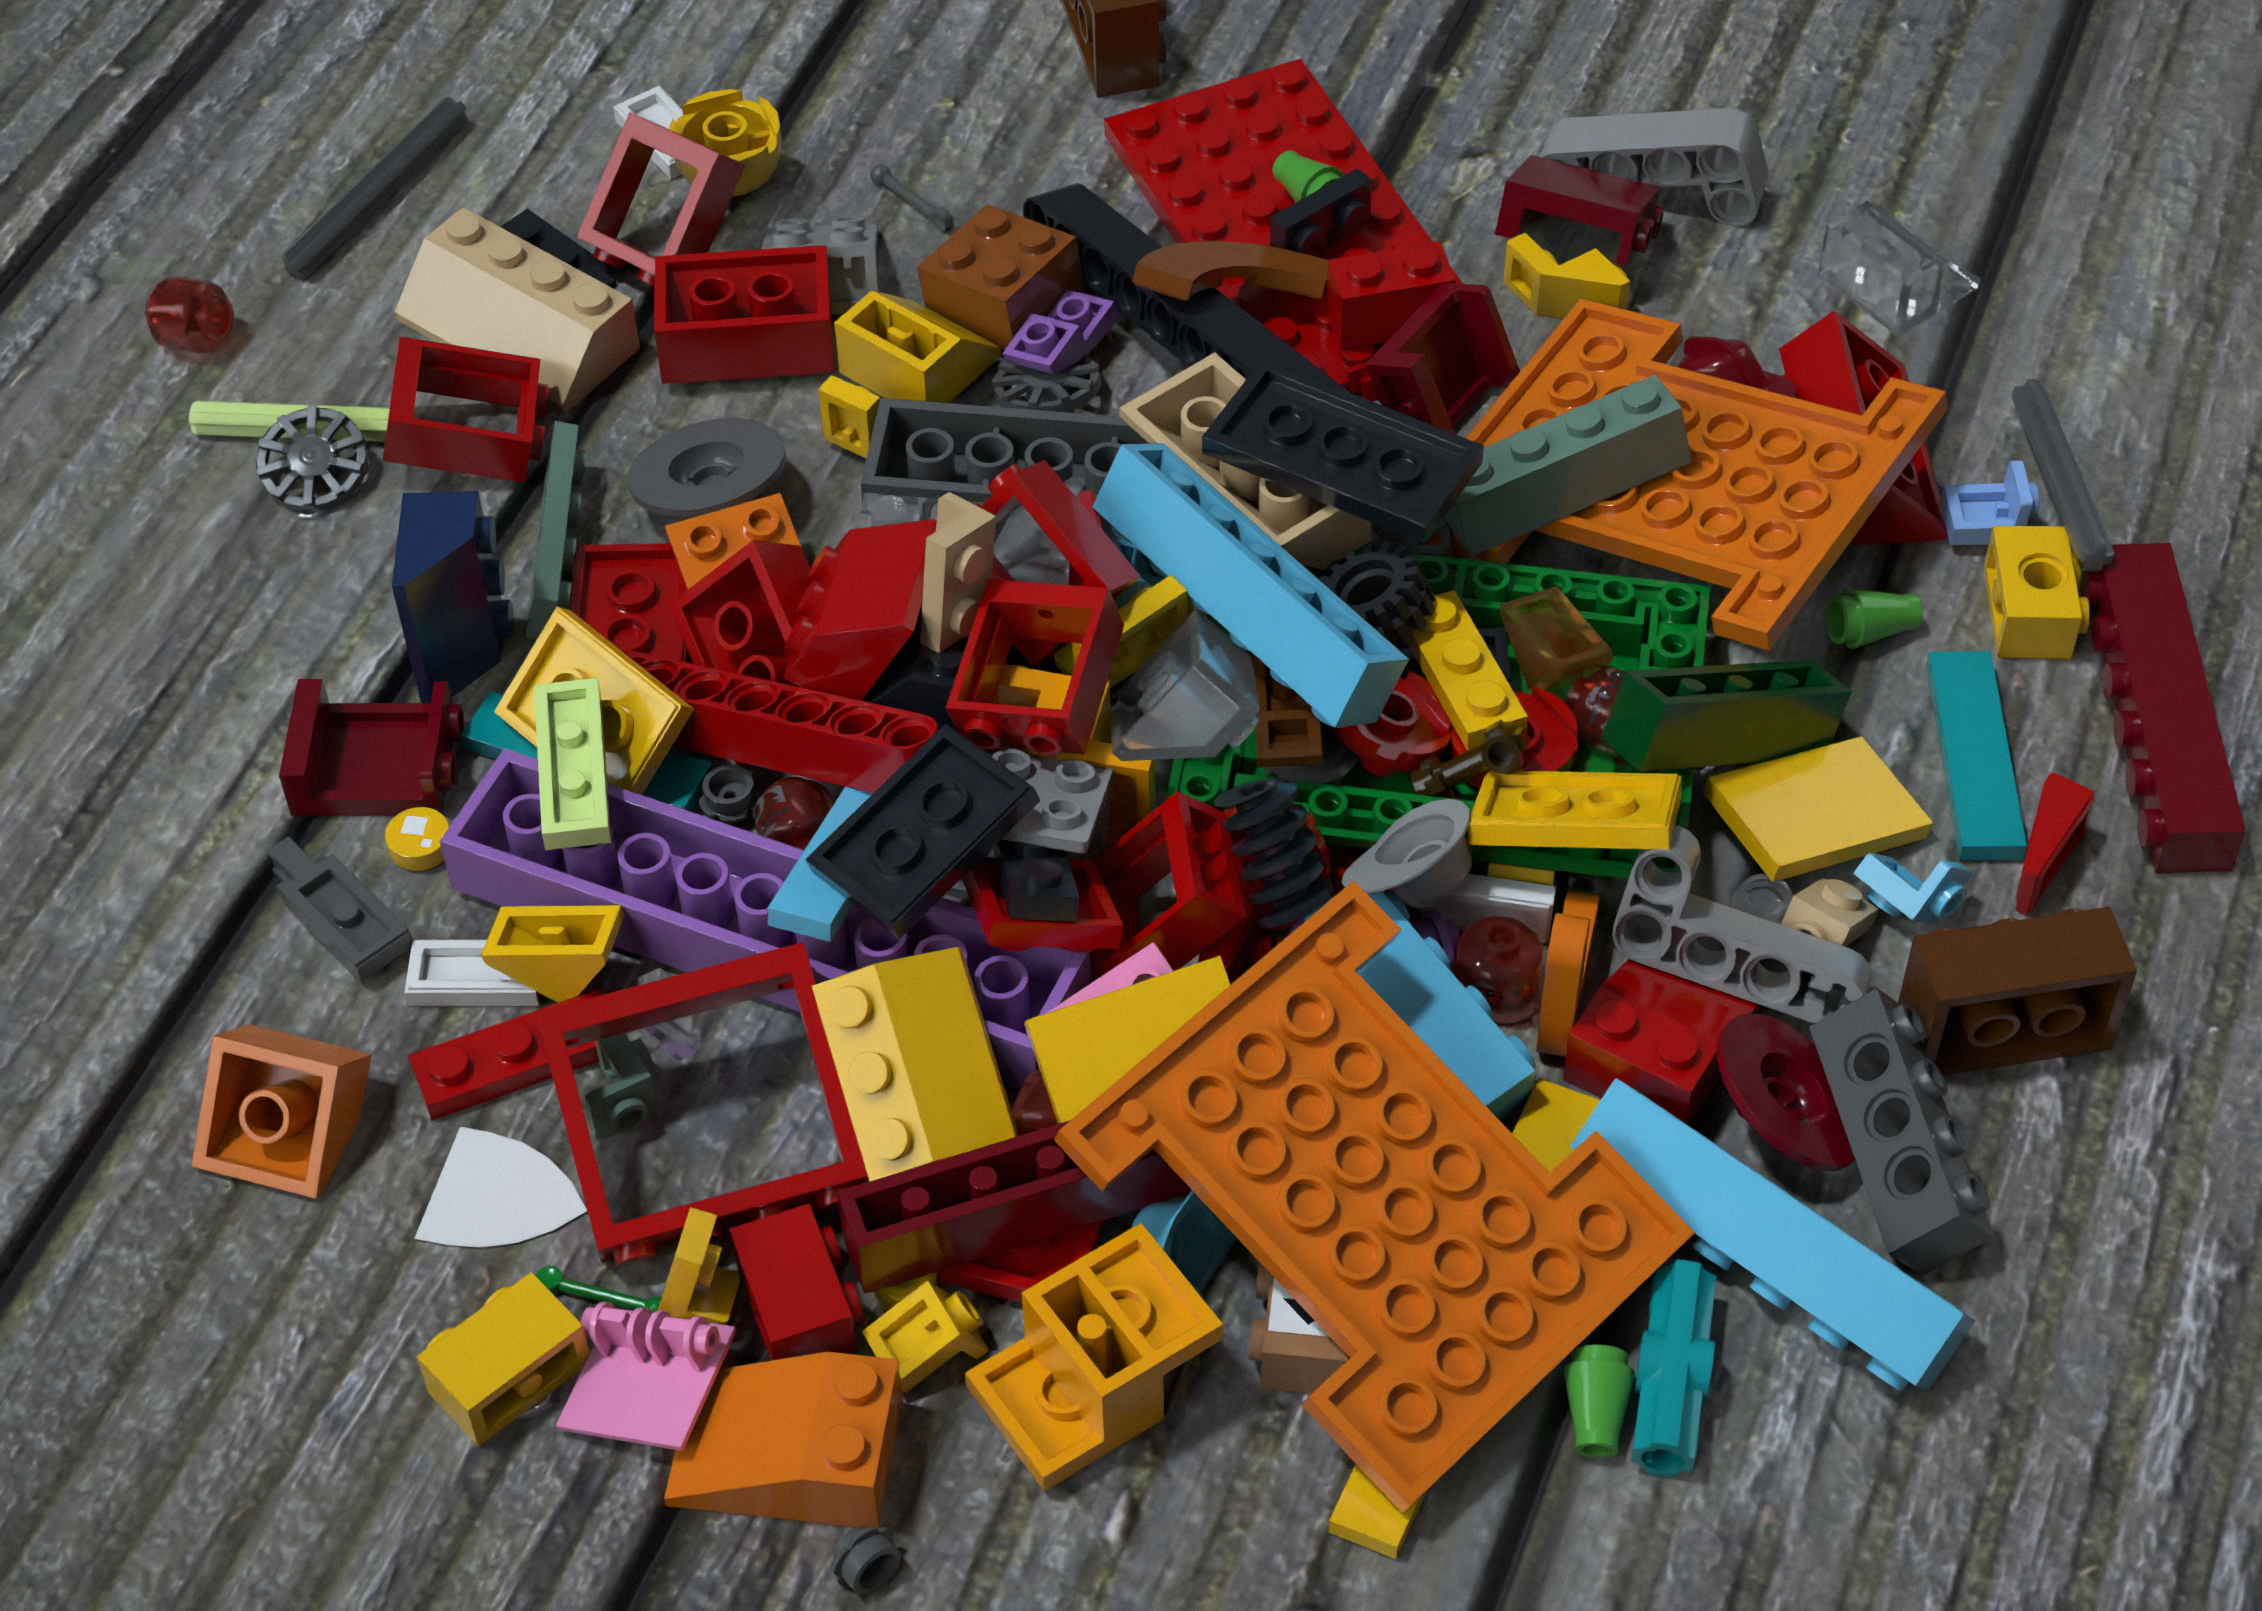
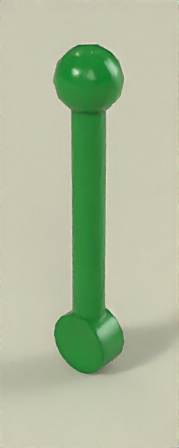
M555 1266L543 1267L536 1273V1277L554 1296L565 1292L599 1302H609L614 1306L633 1311L639 1307L648 1308L652 1313L658 1310L662 1297L655 1296L646 1300L563 1278L562 1272Z

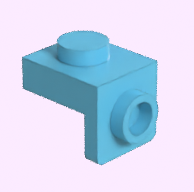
M1868 853L1853 874L1871 887L1866 896L1885 912L1895 917H1899L1903 912L1911 920L1936 924L1939 919L1943 920L1951 916L1961 905L1967 893L1964 885L1973 872L1961 863L1941 860L1924 882L1893 857Z

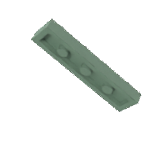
M558 421L554 423L546 466L526 637L538 639L556 607L568 609L571 582L560 581L561 572H572L577 538L566 536V528H577L582 497L580 493L571 492V485H582L587 453L585 450L576 449L578 425Z

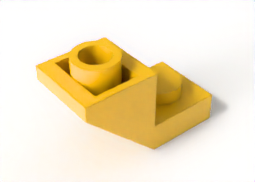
M1526 233L1507 241L1503 283L1536 316L1564 319L1580 298L1627 310L1630 280L1619 266L1613 265L1597 248L1558 265L1554 256L1549 251L1543 250Z

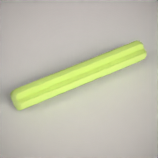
M197 400L192 403L189 423L192 433L196 435L263 438L270 427L277 422L278 417L308 408L309 405ZM316 405L317 408H327L347 415L357 425L365 442H385L389 416L388 407ZM414 410L413 418L419 419L418 411ZM317 421V435L321 436L330 422ZM307 422L294 426L301 437L307 435ZM340 427L331 440L338 441L352 435L343 427ZM286 432L280 437L281 439H291Z

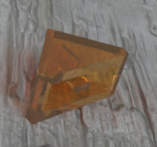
M1557 586L1500 604L1501 617L1530 694H1532L1533 687L1552 691L1587 679L1613 661L1612 649Z

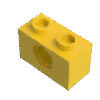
M1993 526L1983 568L1997 658L2071 659L2078 634L2087 633L2090 613L2087 597H2079L2077 588L2080 585L2082 565L2081 561L2077 559L2075 552L2071 551L2065 527Z

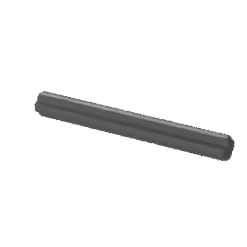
M451 97L443 98L283 253L284 269L290 275L294 274L299 279L308 278L467 122L468 117L465 113V105L461 101L456 102Z
M2027 379L2024 386H2015L2012 391V400L2077 559L2082 561L2085 570L2091 572L2098 571L2101 565L2112 562L2114 558L2113 548L2047 392L2042 389L2040 381Z

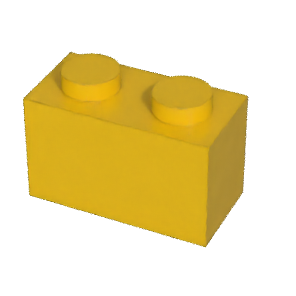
M530 1272L514 1285L502 1287L488 1298L484 1307L458 1326L447 1328L438 1333L430 1341L427 1348L416 1357L428 1393L479 1447L582 1370L590 1351L583 1325Z

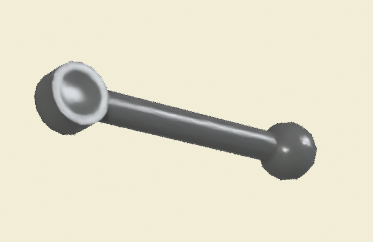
M875 165L871 169L870 179L875 185H886L931 218L939 231L943 232L953 226V217L946 208H935L893 178L890 169L886 165Z

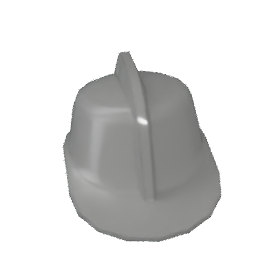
M1443 799L1431 801L1411 810L1396 820L1375 845L1352 863L1343 874L1342 885L1345 888L1352 881H1355L1366 893L1380 892L1391 888L1406 906L1417 909L1435 906L1446 894L1460 885L1472 867L1471 849L1466 837V831L1471 823L1469 808L1462 801Z

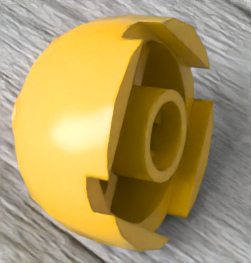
M740 90L709 91L689 99L682 105L683 115L677 119L676 123L674 118H672L669 125L670 130L745 164L733 196L745 195L765 184L771 178L780 160L782 139L778 112L768 100L758 96V104L752 100L743 99L742 91ZM675 159L677 168L692 185L698 169Z

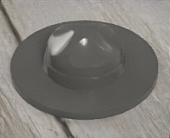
M735 418L703 421L674 430L647 446L635 458L629 469L628 485L636 503L650 512L671 517L700 516L745 503L765 491L783 471L786 462V451L780 435L763 423Z

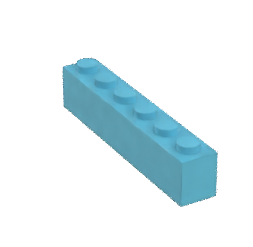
M1164 443L1121 444L1092 506L1111 524L1112 532L1120 539L1132 543L1150 559V566L1157 573L1164 577L1172 575L1187 589L1189 601L1194 607L1206 614L1212 615L1230 632L1229 637L1236 645L1256 655L1270 668L1271 676L1278 683L1293 689L1312 706V713L1320 721L1337 728L1376 723L1409 659Z
M1617 1078L1612 1082L1569 1146L1575 1150L1592 1133L1597 1131L1699 1236L1692 1246L1696 1251L1726 1271L1736 1261L1756 1275L1749 1286L1751 1289L1784 1311L1791 1301L1814 1315L1807 1326L1810 1330L1842 1351L1850 1341L1873 1356L1866 1368L1901 1392H1903L1909 1382L1929 1391L1976 1322L1975 1319Z

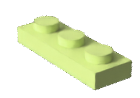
M598 678L534 685L541 827L545 851L611 843L602 700Z

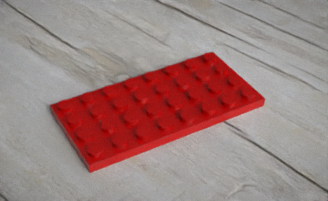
M1301 59L1104 119L1105 137L1176 244L1223 241L1270 246V217L1296 203L1285 187L1274 178L1272 173L1276 159L1282 153L1290 150L1303 157L1336 167L1344 175L1358 168L1372 179L1370 223L1364 225L1356 233L1349 234L1322 249L1315 255L1316 257L1330 260L1433 242ZM1452 269V272L1456 279V284H1463L1457 276V274ZM1224 277L1222 286L1215 287L1347 391H1349V382L1345 370L1354 365L1368 362L1386 343L1340 350L1326 312L1327 289L1321 299H1314L1276 289L1251 287L1244 281V277ZM1360 390L1359 392H1355V393H1352V394H1354V395H1360V394H1362V393H1361V390Z

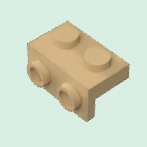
M951 492L938 499L936 532L926 538L920 643L939 654L963 637L970 635L987 580L992 579L996 527L995 515Z

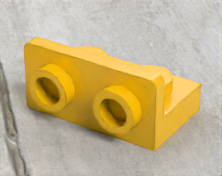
M1172 575L1152 588L1146 587L1132 596L1125 606L1118 610L1123 620L1124 628L1107 681L1110 682V688L1189 635L1187 589ZM1070 642L1054 654L1055 665L1065 675L1072 676L1082 643Z

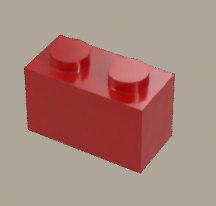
M1440 241L1328 260L1326 312L1340 350L1387 342L1442 283H1456Z
M809 1203L729 1229L736 1268L741 1276L742 1285L770 1361L822 1352L857 1353L854 1325L864 1322L862 1307L852 1281L840 1285L834 1268L842 1266L843 1263L835 1234L830 1225L819 1229Z

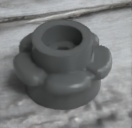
M734 764L721 765L709 771L705 776L701 787L703 796L699 798V806L701 811L709 818L716 817L724 823H736L746 819L749 811H753L754 808L756 810L759 807V804L756 805L761 797V790L759 787L754 786V780L750 772L745 768Z
M858 1526L845 1533L837 1542L833 1551L832 1572L836 1576V1582L843 1587L850 1586L859 1595L873 1593L884 1586L895 1574L901 1561L900 1551L893 1545L894 1537L892 1532L886 1527L877 1529L874 1526Z

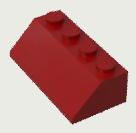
M1835 310L1779 348L1785 372L1782 376L1794 383L1797 389L1796 398L1863 415L1891 377L1909 382L1903 363ZM1925 441L1851 540L1855 545L1941 541L1948 536L1940 504V494Z

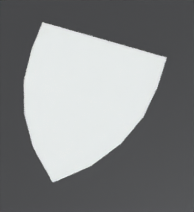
M460 1127L414 1239L443 1245L475 1248L515 1244L552 1232L586 1213L587 1209L572 1181L545 1155L523 1142L505 1136Z

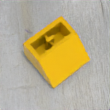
M873 290L834 322L839 373L888 399L950 403L1001 357L1000 347L910 299Z

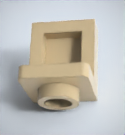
M1821 878L1793 895L1781 925L1845 947L1870 931L1880 908L1862 899V893L1853 885L1837 879L1827 880Z

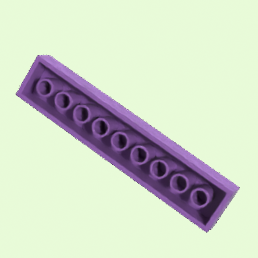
M505 748L440 840L452 889L502 907L621 905L625 916L613 946L686 972L804 942L815 983L819 984L875 963L961 947L1003 1084L1037 1096L1044 1085V1081L1024 1022L1046 1014L1091 984L1090 953H1075L1064 948L1031 947L1026 951L1014 952L998 946H989L974 908L945 898H941L900 939L896 938L854 904L831 942L768 926V906L804 850L608 783L611 843L545 851L541 827L538 760ZM794 989L759 997L799 1011Z

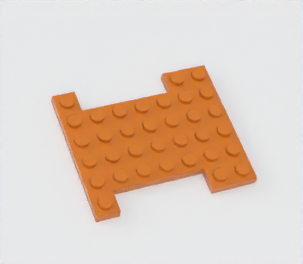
M1580 298L1471 430L1466 439L1484 445V447L1489 446L1519 431L1529 429L1564 414L1575 407L1590 403L1625 388L1631 383L1639 382L1656 374L1682 407L1691 463L1537 528L1534 531L1730 588L1731 591L1711 616L1714 634L1770 651L1948 410L1946 391L1891 377L1863 415L1850 413L1667 365L1668 360L1684 342L1680 323ZM1532 531L1472 557L1469 556L1454 534V555L1470 560L1507 563ZM1439 532L1429 537L1424 545L1441 546V533Z
M1352 881L1058 1131L1054 1141L1102 1192L1154 1149L1348 1355L1350 1359L1308 1396L1302 1403V1406L1403 1514L1695 1232L1597 1131L1592 1133L1551 1172L1527 1150L1357 973L1396 939L1401 928L1355 881Z

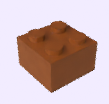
M989 204L984 206L917 266L926 308L993 343L1002 350L1007 348L1031 313L1047 317L1066 290L1079 293L1085 291L1076 236Z

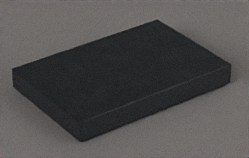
M945 724L823 841L805 861L815 875L896 938L900 939L1040 802V799L1033 786Z

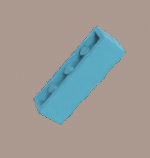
M1387 889L1380 892L1367 893L1401 928V931L1391 944L1357 973L1500 1120L1527 1101L1531 1095L1535 1077L1534 1068L1536 1066L1532 1054L1517 1036L1510 1035L1506 1037L1494 1023L1491 1007L1484 996L1471 985L1465 988L1450 971V960L1442 947L1431 937L1423 939L1409 923L1410 916L1405 905L1392 890ZM1323 904L1322 906L1308 914L1306 917H1304V922L1308 920L1313 914H1315L1319 909H1321L1325 904Z

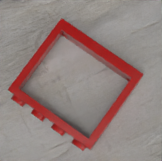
M804 942L536 1012L601 1262L615 1258L617 1266L636 1260L637 1263H641L656 1257L655 1247L680 1240L690 1207L717 1215L709 1243H713L725 1237L723 1228L748 1221L752 1222L808 1203H817L820 1211L838 1209L837 1191L869 1182L812 986L816 985ZM794 989L841 1162L613 1224L567 1048Z

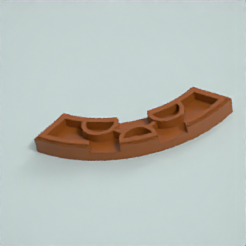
M1223 241L1187 242L1165 246L1145 255L1136 265L1132 282L1137 286L1186 301L1199 291L1222 286L1224 277H1244V281L1251 287L1276 289L1314 299H1321L1327 289L1328 260L1291 250L1257 244Z

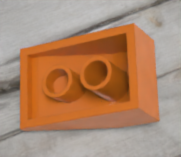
M822 1352L719 1369L684 1450H675L664 1497L665 1506L850 1527L874 1526L879 1529L904 1404L898 1359Z

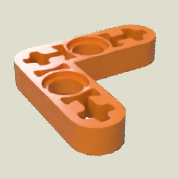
M1567 890L1563 913L1555 914L1545 969L1536 1052L1566 1057L1568 1035L1578 1019L1596 928L1600 895Z

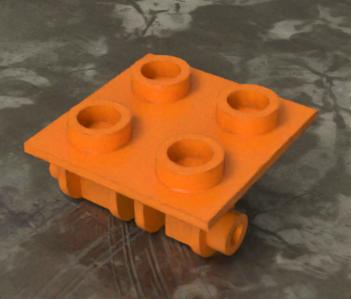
M781 493L665 525L667 536L687 590L752 540L801 546Z

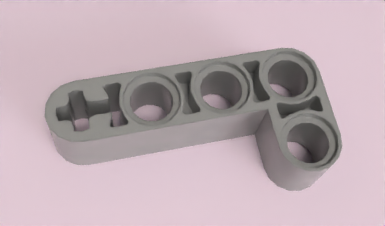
M1731 108L1564 118L1552 124L1540 154L1542 158L1659 187L1702 185L1707 207L1712 217L1719 223L1734 227L1745 226L1754 220L1768 180V167L1754 119L1741 110Z
M1675 826L1669 850L1640 849L1633 865L1612 933L1615 946L1627 958L1814 1024L1868 993L1872 973L1869 963L1858 952L1690 894L1689 892L1700 863L1701 855L1698 840L1690 831L1681 826ZM1668 857L1679 865L1681 871L1674 873L1664 872L1656 867L1652 858ZM1639 914L1649 915L1658 921L1661 928L1646 929L1638 925L1633 916ZM1703 936L1713 937L1720 941L1725 949L1720 951L1707 950L1696 941V938ZM1768 958L1777 959L1784 963L1789 970L1782 973L1770 972L1759 961ZM1804 971L1811 973L1809 983L1801 981ZM1833 984L1844 986L1843 991H1834L1832 989Z

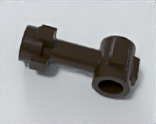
M1499 720L1487 727L1484 733L1485 743L1443 764L1436 754L1425 758L1419 763L1420 768L1411 772V781L1417 795L1456 799L1458 797L1456 785L1489 769L1493 772L1506 773L1507 775L1521 769L1525 762L1523 753L1531 741L1527 731L1516 723Z

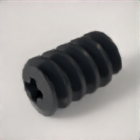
M1261 779L1244 783L1222 792L1214 801V806L1218 808L1233 806L1236 808L1237 812L1223 821L1222 828L1225 832L1244 831L1245 837L1232 845L1230 850L1233 856L1253 855L1254 861L1242 868L1239 875L1244 881L1262 880L1263 885L1251 892L1247 897L1252 905L1270 903L1272 909L1258 917L1256 921L1257 925L1262 928H1274L1301 919L1319 908L1333 894L1331 880L1326 876L1320 875L1325 866L1323 857L1319 853L1311 851L1316 845V836L1309 828L1302 827L1307 821L1308 814L1306 808L1301 804L1293 803L1299 795V788L1290 779Z

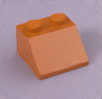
M252 1024L213 1035L191 1167L315 1199L322 1196L361 1119L372 1054Z

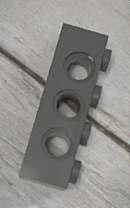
M1875 988L1811 1025L1809 1028L1888 1254L1924 1276L1994 1238L1985 1211L1990 1208L1989 1197L1978 1178L1969 1171L1963 1154L1969 1149L1968 1141L1960 1125L1948 1114L1942 1096L1948 1092L1947 1085L1940 1070L1927 1057L1922 1044V1040L1927 1038V1032L1916 1010L1908 1003L1900 1005L1884 992Z

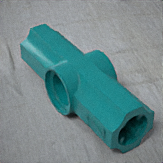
M1676 1259L1673 1263L1660 1266L1656 1270L1649 1305L1648 1331L1643 1330L1634 1389V1393L1640 1395L1631 1462L1643 1467L1647 1474L1673 1478L1676 1474L1693 1472L1701 1427V1405H1706L1711 1380L1715 1341H1709L1717 1276L1706 1271L1701 1263Z

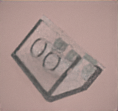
M1195 608L1111 697L1112 753L1121 761L1215 757L1227 744L1233 748L1240 745L1252 733L1259 722L1256 714L1260 711L1252 657Z

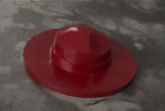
M1749 1013L1740 1015L1730 1021L1720 1032L1716 1053L1722 1079L1734 1101L1739 1117L1749 1124L1770 1146L1777 1148L1789 1158L1807 1167L1821 1171H1838L1853 1163L1855 1157L1816 1045L1793 1027L1766 1015Z

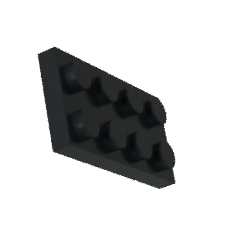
M1266 359L1260 361L1202 436V454L1423 544L1427 542L1481 466L1484 445Z

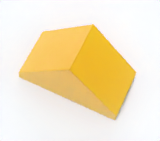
M621 905L504 906L499 910L481 957L489 967L559 1003L578 996L606 964L625 913Z

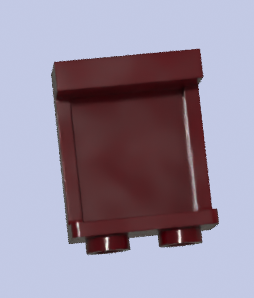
M1530 155L1506 180L1495 235L1510 239L1521 235L1543 212L1618 231L1621 234V241L1616 264L1627 267L1638 252H1646L1650 239L1657 238L1665 208L1664 206L1656 205L1660 190L1659 186Z
M1442 283L1365 364L1382 406L1455 434L1453 427L1489 388H1507L1520 372L1489 287L1485 285Z
M298 679L279 772L280 782L290 815L396 816L402 811L416 807L431 808L442 814L445 790H454L456 786L457 764L455 754L452 752L453 742H461V734L464 731L463 707L461 704H453L448 681L434 682L431 703H329L323 679Z

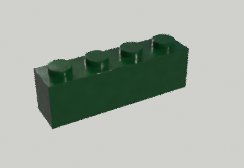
M1812 659L1625 671L1601 739L1622 756V761L1627 767L1640 773H1657L1659 770L1681 768L1703 770L1706 766L1729 764L1749 766L1752 762L1770 761L1830 745L1852 691Z

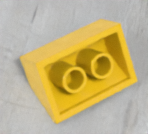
M961 947L875 963L812 986L869 1181L1019 1136Z

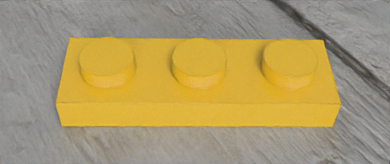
M1455 590L1435 595L1436 601L1432 602L1435 607L1433 616H1424L1428 625L1422 632L1415 629L1410 631L1413 640L1408 643V646L1467 751L1485 743L1484 733L1487 727L1499 720L1516 723L1527 731L1528 716Z

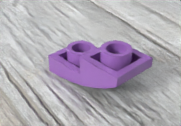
M1066 290L1047 317L1031 313L1002 353L1006 362L1051 374L1062 371L1084 357L1109 332L1119 319L1116 305L1111 300Z

